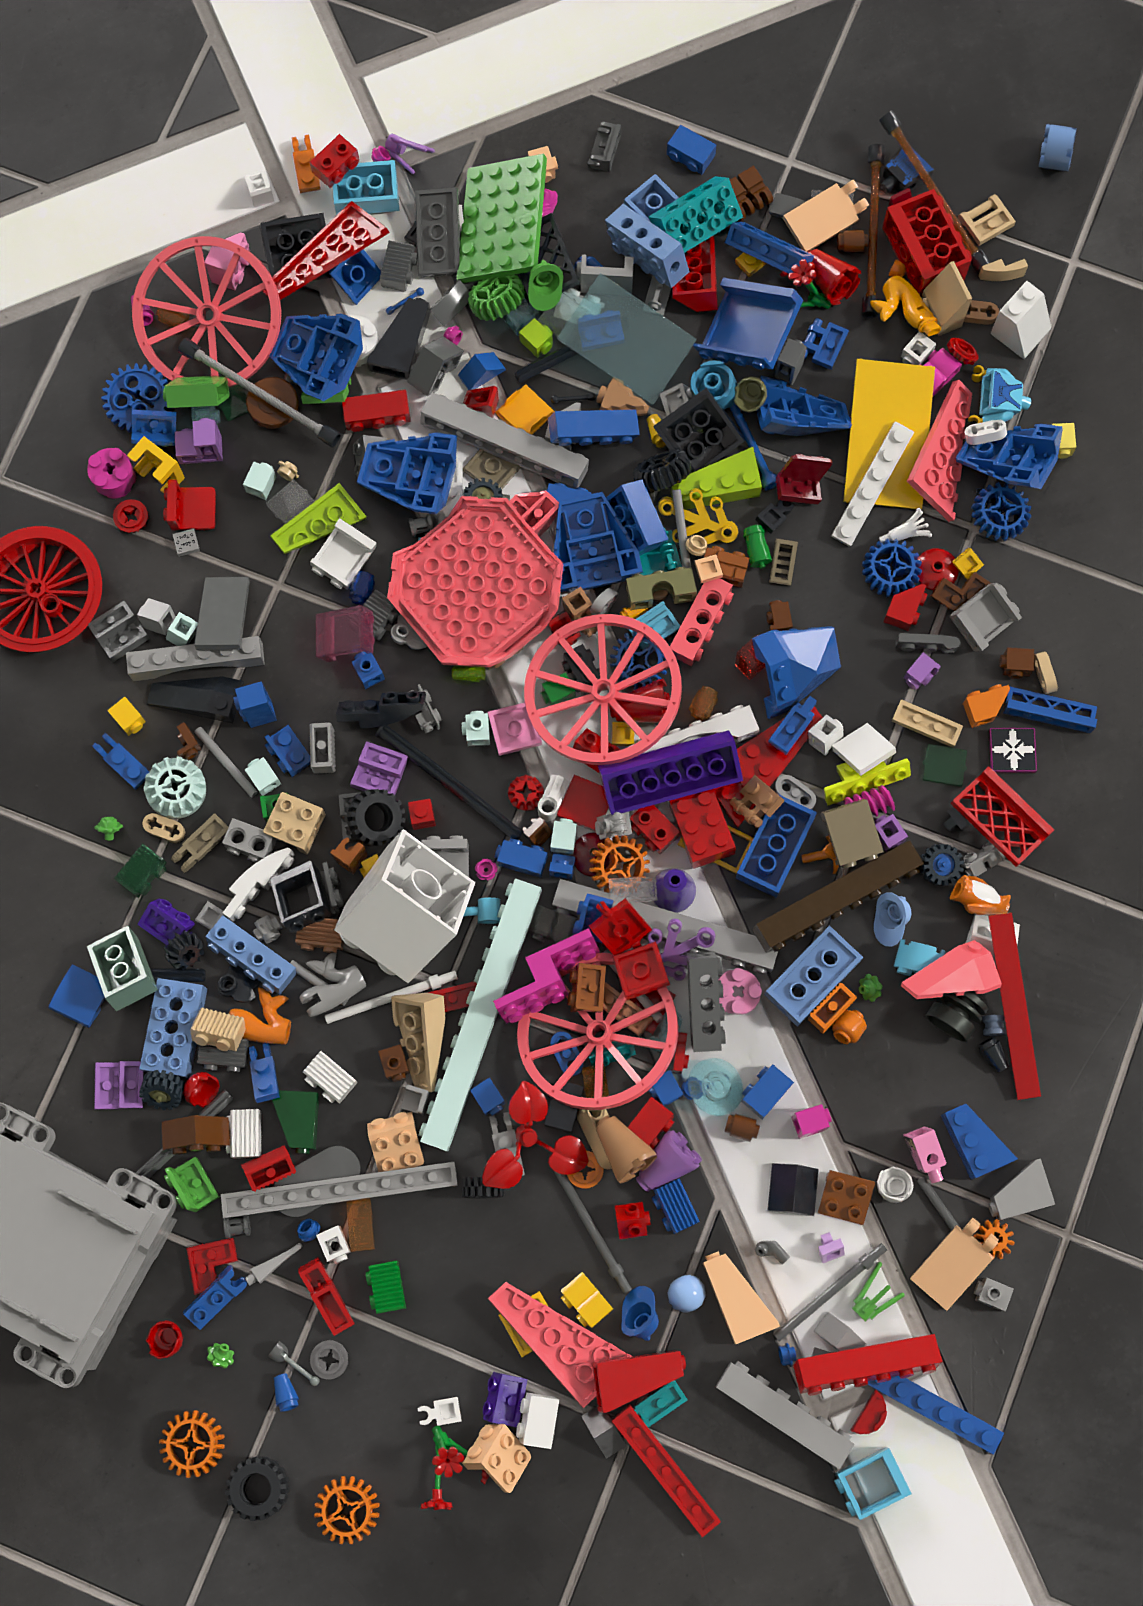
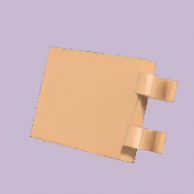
M854 180L848 182L842 188L837 183L782 217L802 250L808 252L858 222L857 214L866 210L869 204L863 198L854 205L848 195L858 188Z
M974 1218L963 1229L956 1225L910 1278L946 1311L994 1258L989 1252L995 1248L999 1239L992 1233L983 1244L975 1239L972 1235L978 1230L980 1223Z

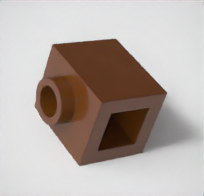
M1007 648L1004 654L1000 655L999 661L1000 668H1003V675H1007L1011 679L1030 677L1034 671V649Z
M401 1044L378 1051L386 1078L388 1080L392 1079L393 1082L406 1079V1074H410Z

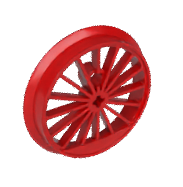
M47 526L18 529L0 538V578L22 588L26 587V589H0V594L21 595V593H27L0 603V610L21 603L0 621V644L18 651L41 652L60 647L73 640L89 625L101 600L102 576L98 562L91 550L71 533ZM46 545L60 547L43 578ZM41 546L37 579L29 553ZM65 550L76 555L70 563L51 578ZM24 557L26 558L32 580H29L15 565ZM83 562L87 573L56 583L78 563ZM14 567L28 583L24 584L4 574ZM88 579V591L57 590ZM36 586L40 588V593L34 592ZM57 596L87 597L83 609L59 599ZM51 602L57 603L55 609L47 610V606ZM63 606L80 613L71 624L61 614ZM27 608L13 635L2 629ZM35 608L32 639L19 637ZM40 608L44 612L51 636L38 638ZM59 616L68 627L55 634L50 617Z

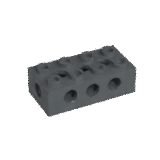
M715 952L687 953L690 1036L693 1052L722 1051L721 1044H726L725 1030H723V1026L720 1024V1021L725 1020L724 1007H722V1003H719V998H723V984H721V980H718V975L722 974V961L720 957L716 956ZM703 975H710L708 981H700ZM711 998L709 1004H701L703 999ZM705 1022H712L711 1026L702 1027Z

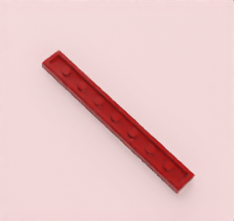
M1012 912L989 915L988 920L995 964L1002 983L999 989L1016 1096L1018 1100L1041 1097Z

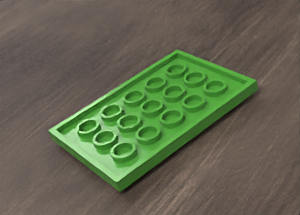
M544 153L468 168L457 281L460 280L462 283L531 272V269L538 264L547 157Z

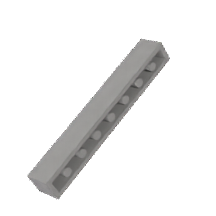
M432 392L421 410L420 424L443 434L456 435L457 440L478 449H483L487 453L515 465L517 464L557 483L565 484L569 488H578L588 471L589 459L585 458L582 454L573 453L566 450L563 446L552 444L542 437H536L527 433L521 428H515L502 420L491 418L481 411L477 412L468 408L465 404L449 400L444 395Z

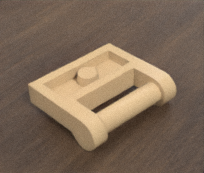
M995 194L990 196L988 201L974 209L958 215L960 223L966 227L979 246L1013 227L1016 222ZM991 208L995 209V211L973 222V218Z

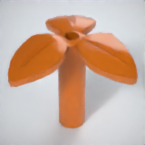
M828 835L826 839L829 841V844L821 851L802 854L803 863L830 858L834 863L832 874H836L839 866L835 863L837 859Z

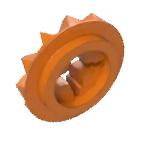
M586 1151L589 1159L587 1167L595 1169V1171L588 1172L586 1180H584L582 1172L567 1175L573 1185L583 1189L595 1186L603 1176L604 1169L597 1162L594 1153Z

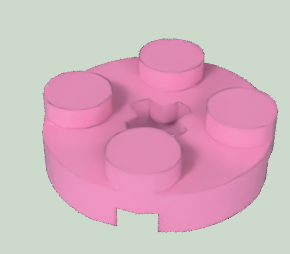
M736 968L725 972L719 978L721 984H723V998H719V1003H722L725 1012L733 1015H743L755 1009L760 1001L762 992L760 983L755 975L747 970ZM735 986L737 988L742 987L744 989L742 991L744 996L734 997L732 995L734 993L732 988Z

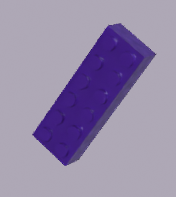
M729 730L645 752L623 762L598 765L611 815H614L615 812L625 813L743 781L735 740Z

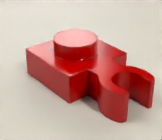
M678 1032L672 1073L682 1074L683 1068H688L689 1055H685L688 1033Z

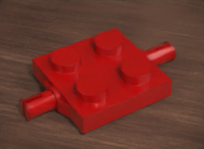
M626 898L611 909L604 901H600L596 908L603 915L589 925L592 932L614 956L623 953L625 950L641 947V939L652 931L647 921Z

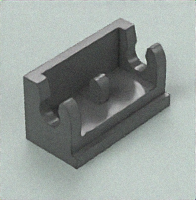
M601 122L588 161V167L610 172L621 137V124Z

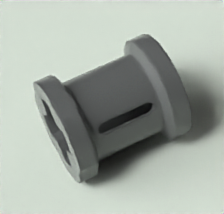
M430 514L418 519L409 518L413 537H416L417 534L430 532L433 529Z
M249 1215L235 1219L224 1218L226 1239L240 1234L250 1236Z

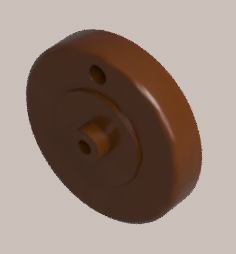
M267 377L255 383V386H258L260 389L271 394V396L298 411V396L296 390L288 381L278 377ZM250 391L248 392L246 398L247 410L252 420L264 428L276 429L289 424L293 420L291 416L275 408V406L259 398V396L254 395Z

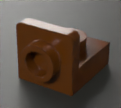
M183 722L177 726L180 732L177 737L185 747L177 751V754L183 759L190 760L197 756L198 751L202 748L189 727Z

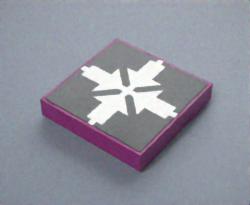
M1035 728L989 729L990 768L995 773L1037 772Z

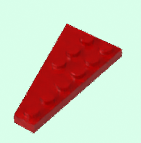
M351 201L272 277L280 300L390 233L389 230ZM263 290V294L268 297L267 290Z
M815 706L811 711L815 714L812 721L787 755L768 743V740L784 719L737 748L743 781L713 789L718 802L737 829L745 819L743 815H739L733 810L730 800L734 797L738 800L744 798L740 791L754 775L769 787L774 784L787 765L797 755L798 751L808 741V731L823 718ZM752 804L749 809L753 810L756 805Z

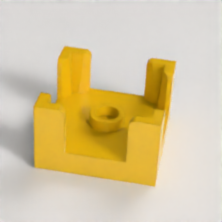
M145 436L127 454L129 460L136 462L144 453L142 459L134 467L135 472L142 477H145L155 467L157 469L153 472V477L161 484L169 477H171L169 480H177L178 484L185 478L178 462ZM168 481L160 489L162 493H164V488L168 487Z

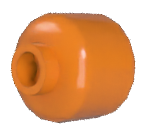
M845 1010L832 1025L833 1035L843 1044H854L860 1039L867 1025L862 1013L857 1010Z

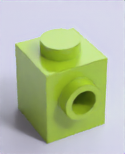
M535 318L519 331L520 342L537 358L542 353H548L552 348V331L548 326H542Z

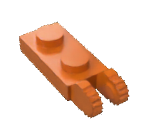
M309 134L304 135L307 150L299 151L298 139L292 137L293 157L300 193L321 190L319 178L312 173L309 163L315 157Z

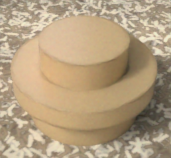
M693 535L688 538L685 546L692 555L702 556L705 554L707 541L700 535Z

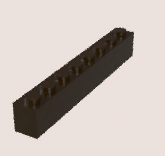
M909 840L762 920L752 930L764 951L767 953L773 950L775 953L786 947L785 942L791 939L795 942L803 938L805 931L809 929L813 931L818 930L825 925V920L829 918L832 921L844 915L843 911L850 907L851 910H854L863 904L862 900L869 897L870 900L882 894L881 890L888 886L889 889H892L901 883L900 879L906 876L908 879L920 873L918 869L924 862Z

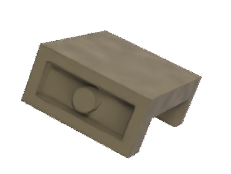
M861 799L820 812L822 822L826 824L837 859L835 860L836 865H843V868L857 865V860L864 858L865 861H870L878 858L877 854L883 852L867 799Z

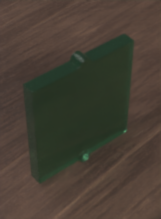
M240 385L230 387V397L218 405V408L222 409L228 422L248 413L246 398L249 391Z
M928 744L926 759L923 761L925 765L923 780L962 787L964 771L967 770V766H965L967 750Z

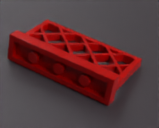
M989 766L950 803L1015 867L1054 831ZM977 784L985 791V795H976L975 786ZM961 799H971L972 808H965L959 801ZM976 800L986 801L987 810L977 809ZM991 801L997 802L1002 807V811H993ZM978 814L987 815L988 824H982L978 820ZM993 816L1003 817V826L994 825ZM1008 817L1013 818L1018 823V827H1010L1008 825ZM994 830L1004 831L1005 840H998L994 835ZM1009 832L1019 833L1020 842L1010 841ZM1024 833L1030 834L1036 842H1025ZM1011 846L1021 848V857L1019 859L1011 852Z

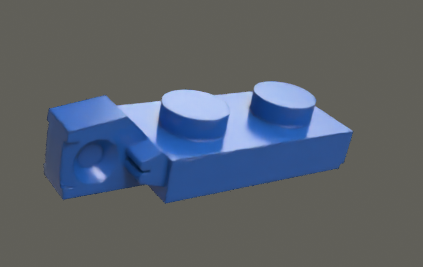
M809 696L803 705L797 703L796 706L794 705L768 740V743L787 755L812 721L815 714L811 711L816 705L817 700Z

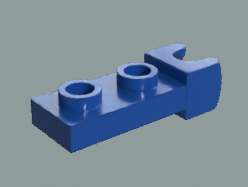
M232 1265L227 1266L218 1275V1278L183 1311V1315L199 1330L229 1301L246 1288L247 1281L245 1277H240L236 1281L230 1280L234 1276Z

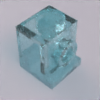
M526 298L521 301L522 304L520 306H516L515 311H511L509 315H504V321L517 336H519L520 329L535 318V314L538 313V310L532 307Z

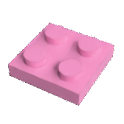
M525 702L488 712L499 756L542 745L541 738L528 716Z

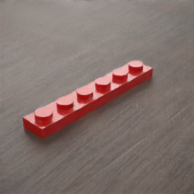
M628 1405L611 1419L702 1537L721 1522L631 1405Z

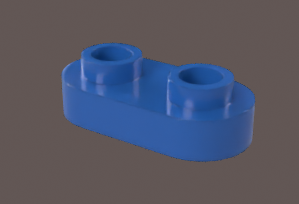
M557 1032L552 1036L550 1045L558 1044L560 1040L568 1041L573 1038L567 1032ZM577 1047L554 1053L563 1073L568 1069V1062L574 1061L580 1054ZM583 1063L572 1075V1077L577 1076L581 1073L583 1069Z

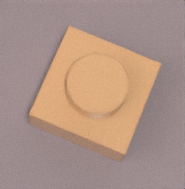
M717 555L695 560V566L701 583L723 577Z

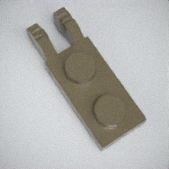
M213 814L182 844L183 846L174 853L171 860L176 863L189 851L192 856L181 866V870L184 873L187 872L225 837L229 827L216 814Z

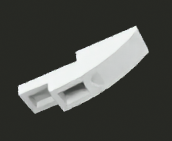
M285 848L274 852L246 870L230 887L229 890L235 897L223 911V914L232 922L236 918L240 919L246 911L245 906L249 900L253 901L259 894L260 890L258 888L262 886L268 891L272 887L270 878L281 874L284 868L287 870L294 861L293 856L295 855L290 848Z

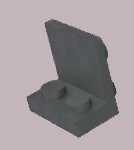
M325 862L323 863L324 871H320L331 909V916L341 914L340 907H344L341 893L336 889V886L339 885L337 873L334 867L330 868L328 863ZM314 882L307 885L311 907L319 904Z

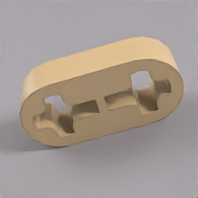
M1047 652L1034 654V666L1043 692L1045 694L1056 692L1058 689L1057 681Z
M155 813L148 814L143 819V827L150 835L171 843H178L185 837V829L177 821ZM155 819H157L156 822L159 825H161L162 828L153 827V829H151L149 822H154ZM177 827V830L180 832L179 835L175 834L172 837L171 833L166 831L167 828L174 830Z

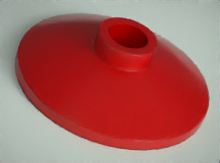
M939 548L924 551L917 559L922 562L921 566L918 567L922 570L921 575H918L920 578L919 583L926 585V588L934 590L942 578L954 584L959 573L952 563L955 557L948 551ZM939 564L942 569L937 570L934 565Z

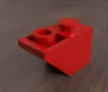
M920 584L894 595L884 622L909 631L911 625L915 626L920 613L916 612L919 605H924L928 595L924 593L926 585Z

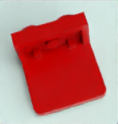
M168 480V487L164 488V499L167 501V508L163 510V517L171 530L214 529L215 489L213 487L180 488L177 480Z

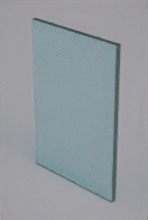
M601 273L592 286L589 287V291L557 338V340L630 388L652 405H654L660 393L664 391V388L697 340Z

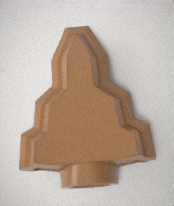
M613 377L608 387L602 385L596 402L601 404L600 410H636L637 416L647 415L649 406L641 398L634 396L632 390L624 386V382L616 377Z

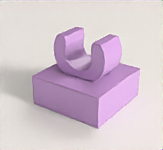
M830 1232L821 1235L823 1245L818 1248L822 1263L845 1255L841 1239L833 1241Z

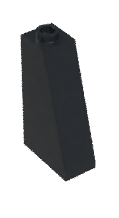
M422 298L407 299L368 357L369 371L408 380L410 376L409 370L416 363L417 352L420 349L431 313L429 302Z

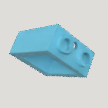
M888 1447L835 1473L838 1479L834 1480L840 1494L845 1492L848 1498V1502L845 1504L852 1517L856 1515L859 1520L912 1494ZM882 1459L897 1491L860 1509L845 1476Z

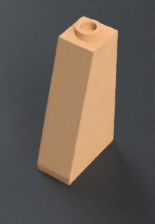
M718 1251L706 1256L707 1261L702 1264L734 1344L780 1327L779 1322L726 1254L720 1256Z

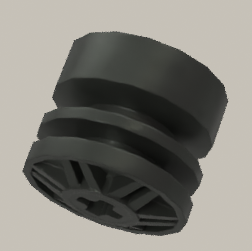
M966 991L961 996H956L955 993H944L940 999L945 1005L934 1002L925 1016L933 1025L947 1035L966 1043L975 1030L974 1025L969 1020L979 1023L982 1020L981 1015L986 1014L988 1007L971 991Z

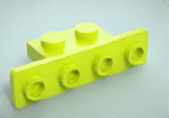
M908 759L886 765L883 761L861 776L846 762L839 764L836 767L842 782L824 788L825 801L827 805H832L843 801L846 797L851 798L854 794L861 795L863 791L868 792L872 788L877 789L880 785L885 786L910 777V762Z

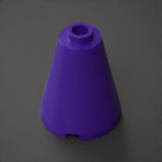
M665 869L657 874L652 882L651 897L655 905L661 909L679 913L686 910L695 899L696 886L694 880L687 872L681 869Z

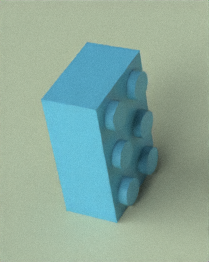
M395 160L358 163L353 170H349L338 184L333 185L336 215L351 201L368 214L400 211Z

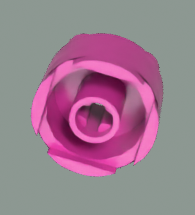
M119 448L100 450L90 456L88 460V476L100 494L116 499L127 495L131 491V487L136 481V472L127 455Z

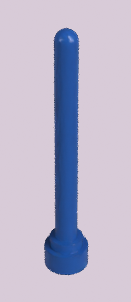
M734 403L730 410L748 447L754 448L757 466L762 474L761 484L765 491L777 487V475L769 471L740 409Z

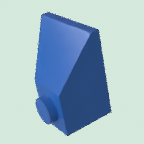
M363 249L330 269L329 274L351 301L357 305L380 280L381 270Z

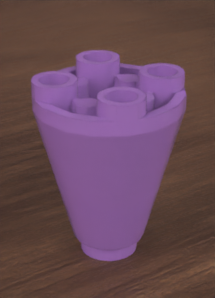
M669 1130L665 1133L654 1149L657 1154L655 1161L643 1172L642 1170L639 1171V1176L636 1177V1180L646 1192H649L651 1189L655 1190L700 1166L699 1163L702 1161V1158L695 1150L691 1151L686 1146L688 1141L680 1132L676 1133L673 1130Z

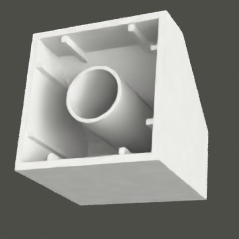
M403 829L385 848L349 898L334 930L340 934L344 943L354 949L360 948L374 958L385 973L397 975L409 983L457 935L475 882Z

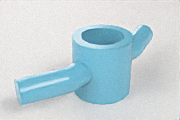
M480 898L478 899V907H466L463 916H478V923L481 924L499 923L501 918L497 916L501 907L500 899Z

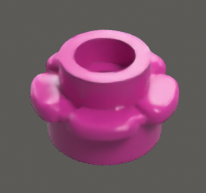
M383 146L372 149L371 158L373 162L389 161L391 159L389 152Z
M458 326L448 327L443 337L457 345L462 339L463 332L459 330Z
M482 859L475 866L477 877L481 880H492L495 877V872H497V865L490 859Z

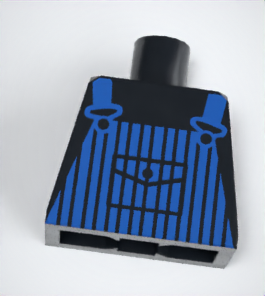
M906 142L885 165L883 172L885 180L880 184V187L886 194L890 193L893 189L898 193L907 188L913 191L931 180L934 169Z

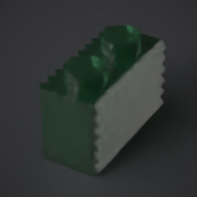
M141 844L114 879L139 898L141 895L145 896L152 887L151 882L155 877L160 878L164 874L167 862L146 845Z

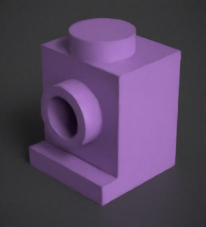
M923 652L906 672L904 679L910 688L916 690L922 684L926 686L933 676L938 673L941 666Z
M893 814L889 817L883 815L874 821L880 842L886 853L906 841L908 836ZM884 830H890L891 836H886Z

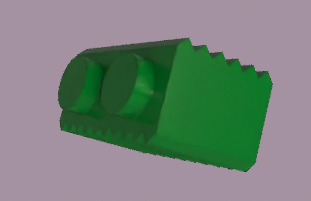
M392 1261L369 1266V1271L366 1272L367 1285H372L373 1295L369 1296L371 1309H376V1314L406 1309L399 1262Z

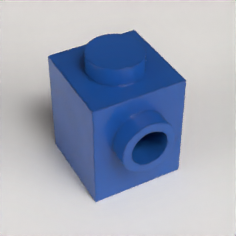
M671 1070L664 1072L657 1083L648 1090L650 1095L655 1100L658 1099L664 1107L684 1095Z

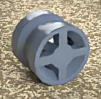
M1004 1015L982 1016V1021L985 1023L983 1036L1006 1035Z

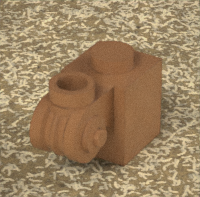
M581 587L562 598V606L572 621L592 616L590 611L592 603ZM598 627L581 630V633H584L589 638L592 634L598 632Z

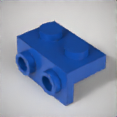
M132 410V444H137L145 436L155 445L163 447L175 446L176 412Z
M587 893L585 900L579 902L577 914L580 915V920L575 921L573 934H578L589 928L595 941L602 943L592 932L589 925L603 915L596 908L597 904H600V901H604L611 909L614 900Z

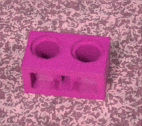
M822 1104L796 1112L791 1117L799 1139L825 1131L830 1127L829 1122H832L828 1109H824Z

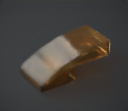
M370 1198L347 1201L351 1252L374 1249Z

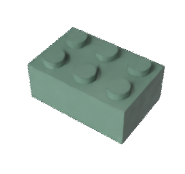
M128 925L87 946L104 997L116 1011L158 990L141 943Z

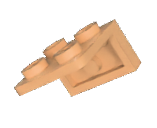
M401 1112L394 1115V1117L378 1118L371 1123H367L368 1137L378 1172L413 1168L424 1164L412 1112Z
M488 1424L480 1430L477 1440L468 1450L462 1464L468 1470L484 1469L505 1493H511L529 1463L531 1454L505 1424Z

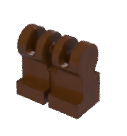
M754 165L740 173L737 178L730 179L743 218L738 220L739 222L746 219L745 212L751 216L755 213L754 207L757 210H761L764 207L763 202L766 205L773 202L771 191L763 183V178Z

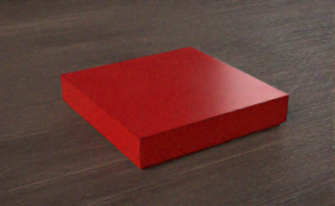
M574 774L557 817L570 819L573 823L596 832L595 822L597 817L606 815L609 809L603 786Z
M656 941L613 956L626 1000L670 986Z

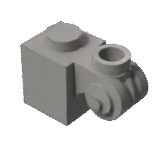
M615 812L614 815L608 814L597 817L595 830L600 840L613 838L616 835L618 837L631 835L632 829L629 812Z

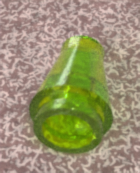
M454 666L452 667L453 680L479 683L480 680H485L486 670L485 667Z

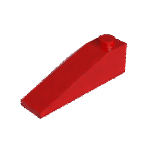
M713 235L686 252L685 258L690 272L672 287L673 299L696 312L718 310L715 237Z

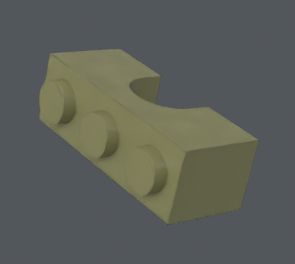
M678 567L673 571H655L650 575L642 576L641 574H636L626 578V591L630 610L652 608V595L658 590L668 591L673 597L674 604L694 601L697 590L692 568Z

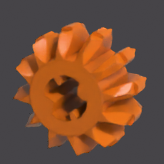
M998 1219L994 1220L993 1226L989 1220L984 1221L985 1228L981 1225L978 1228V1231L982 1234H974L973 1237L980 1239V1243L983 1244L991 1233L993 1235L996 1234L999 1242L989 1253L993 1257L996 1254L998 1259H1003V1252L1006 1254L1011 1253V1250L1006 1245H1014V1241L1008 1240V1237L1014 1234L1012 1231L1005 1232L1008 1227L1006 1223L999 1228L1000 1222Z

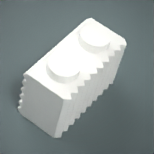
M322 1051L316 1055L303 1071L307 1075L304 1080L313 1088H316L317 1085L324 1090L322 1095L331 1103L336 1100L340 1104L358 1083Z
M259 1109L230 1110V1116H227L229 1117L230 1145L226 1146V1152L230 1153V1157L233 1159L257 1158L261 1156V1111Z

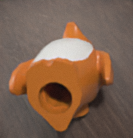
M963 875L955 884L950 895V900L962 903L971 914L1007 913L1010 907V895L1000 896L992 886H989L983 879L976 876Z

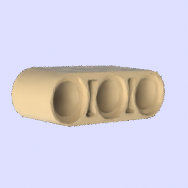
M579 1109L577 1112L578 1122L597 1162L604 1169H612L596 1132L597 1123L608 1115L607 1110Z

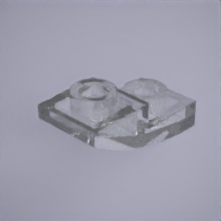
M656 878L609 879L610 899L614 900L613 903L621 902L624 898L635 903L658 901Z

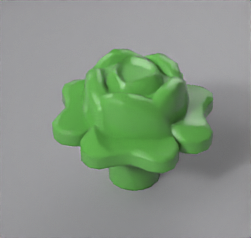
M104 817L95 826V829L105 834V840H113L114 833L119 831L123 825L117 822V819L114 817Z
M866 974L865 978L860 979L859 983L861 986L859 987V992L863 994L864 1000L874 1002L877 997H881L882 985L878 981L877 976Z
M215 1343L213 1347H208L207 1360L211 1361L213 1366L227 1368L228 1365L233 1364L234 1352L229 1350L227 1344L223 1343L220 1345Z

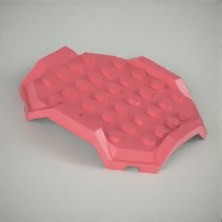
M461 496L447 518L414 545L393 553L391 564L392 577L391 582H389L387 598L443 665L491 667L507 660L542 632L558 611L563 563L526 523L507 498L491 497V499H478V497Z

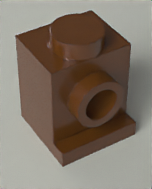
M781 600L770 602L769 612H766L767 623L771 625L769 631H788L792 629L789 603L782 602Z

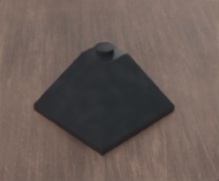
M324 213L260 223L263 248L271 277L326 226ZM327 271L321 276L314 279L313 281L329 279L332 277L329 274V271Z
M707 387L653 426L669 450L685 451L691 462V473L714 464L745 441L744 436Z

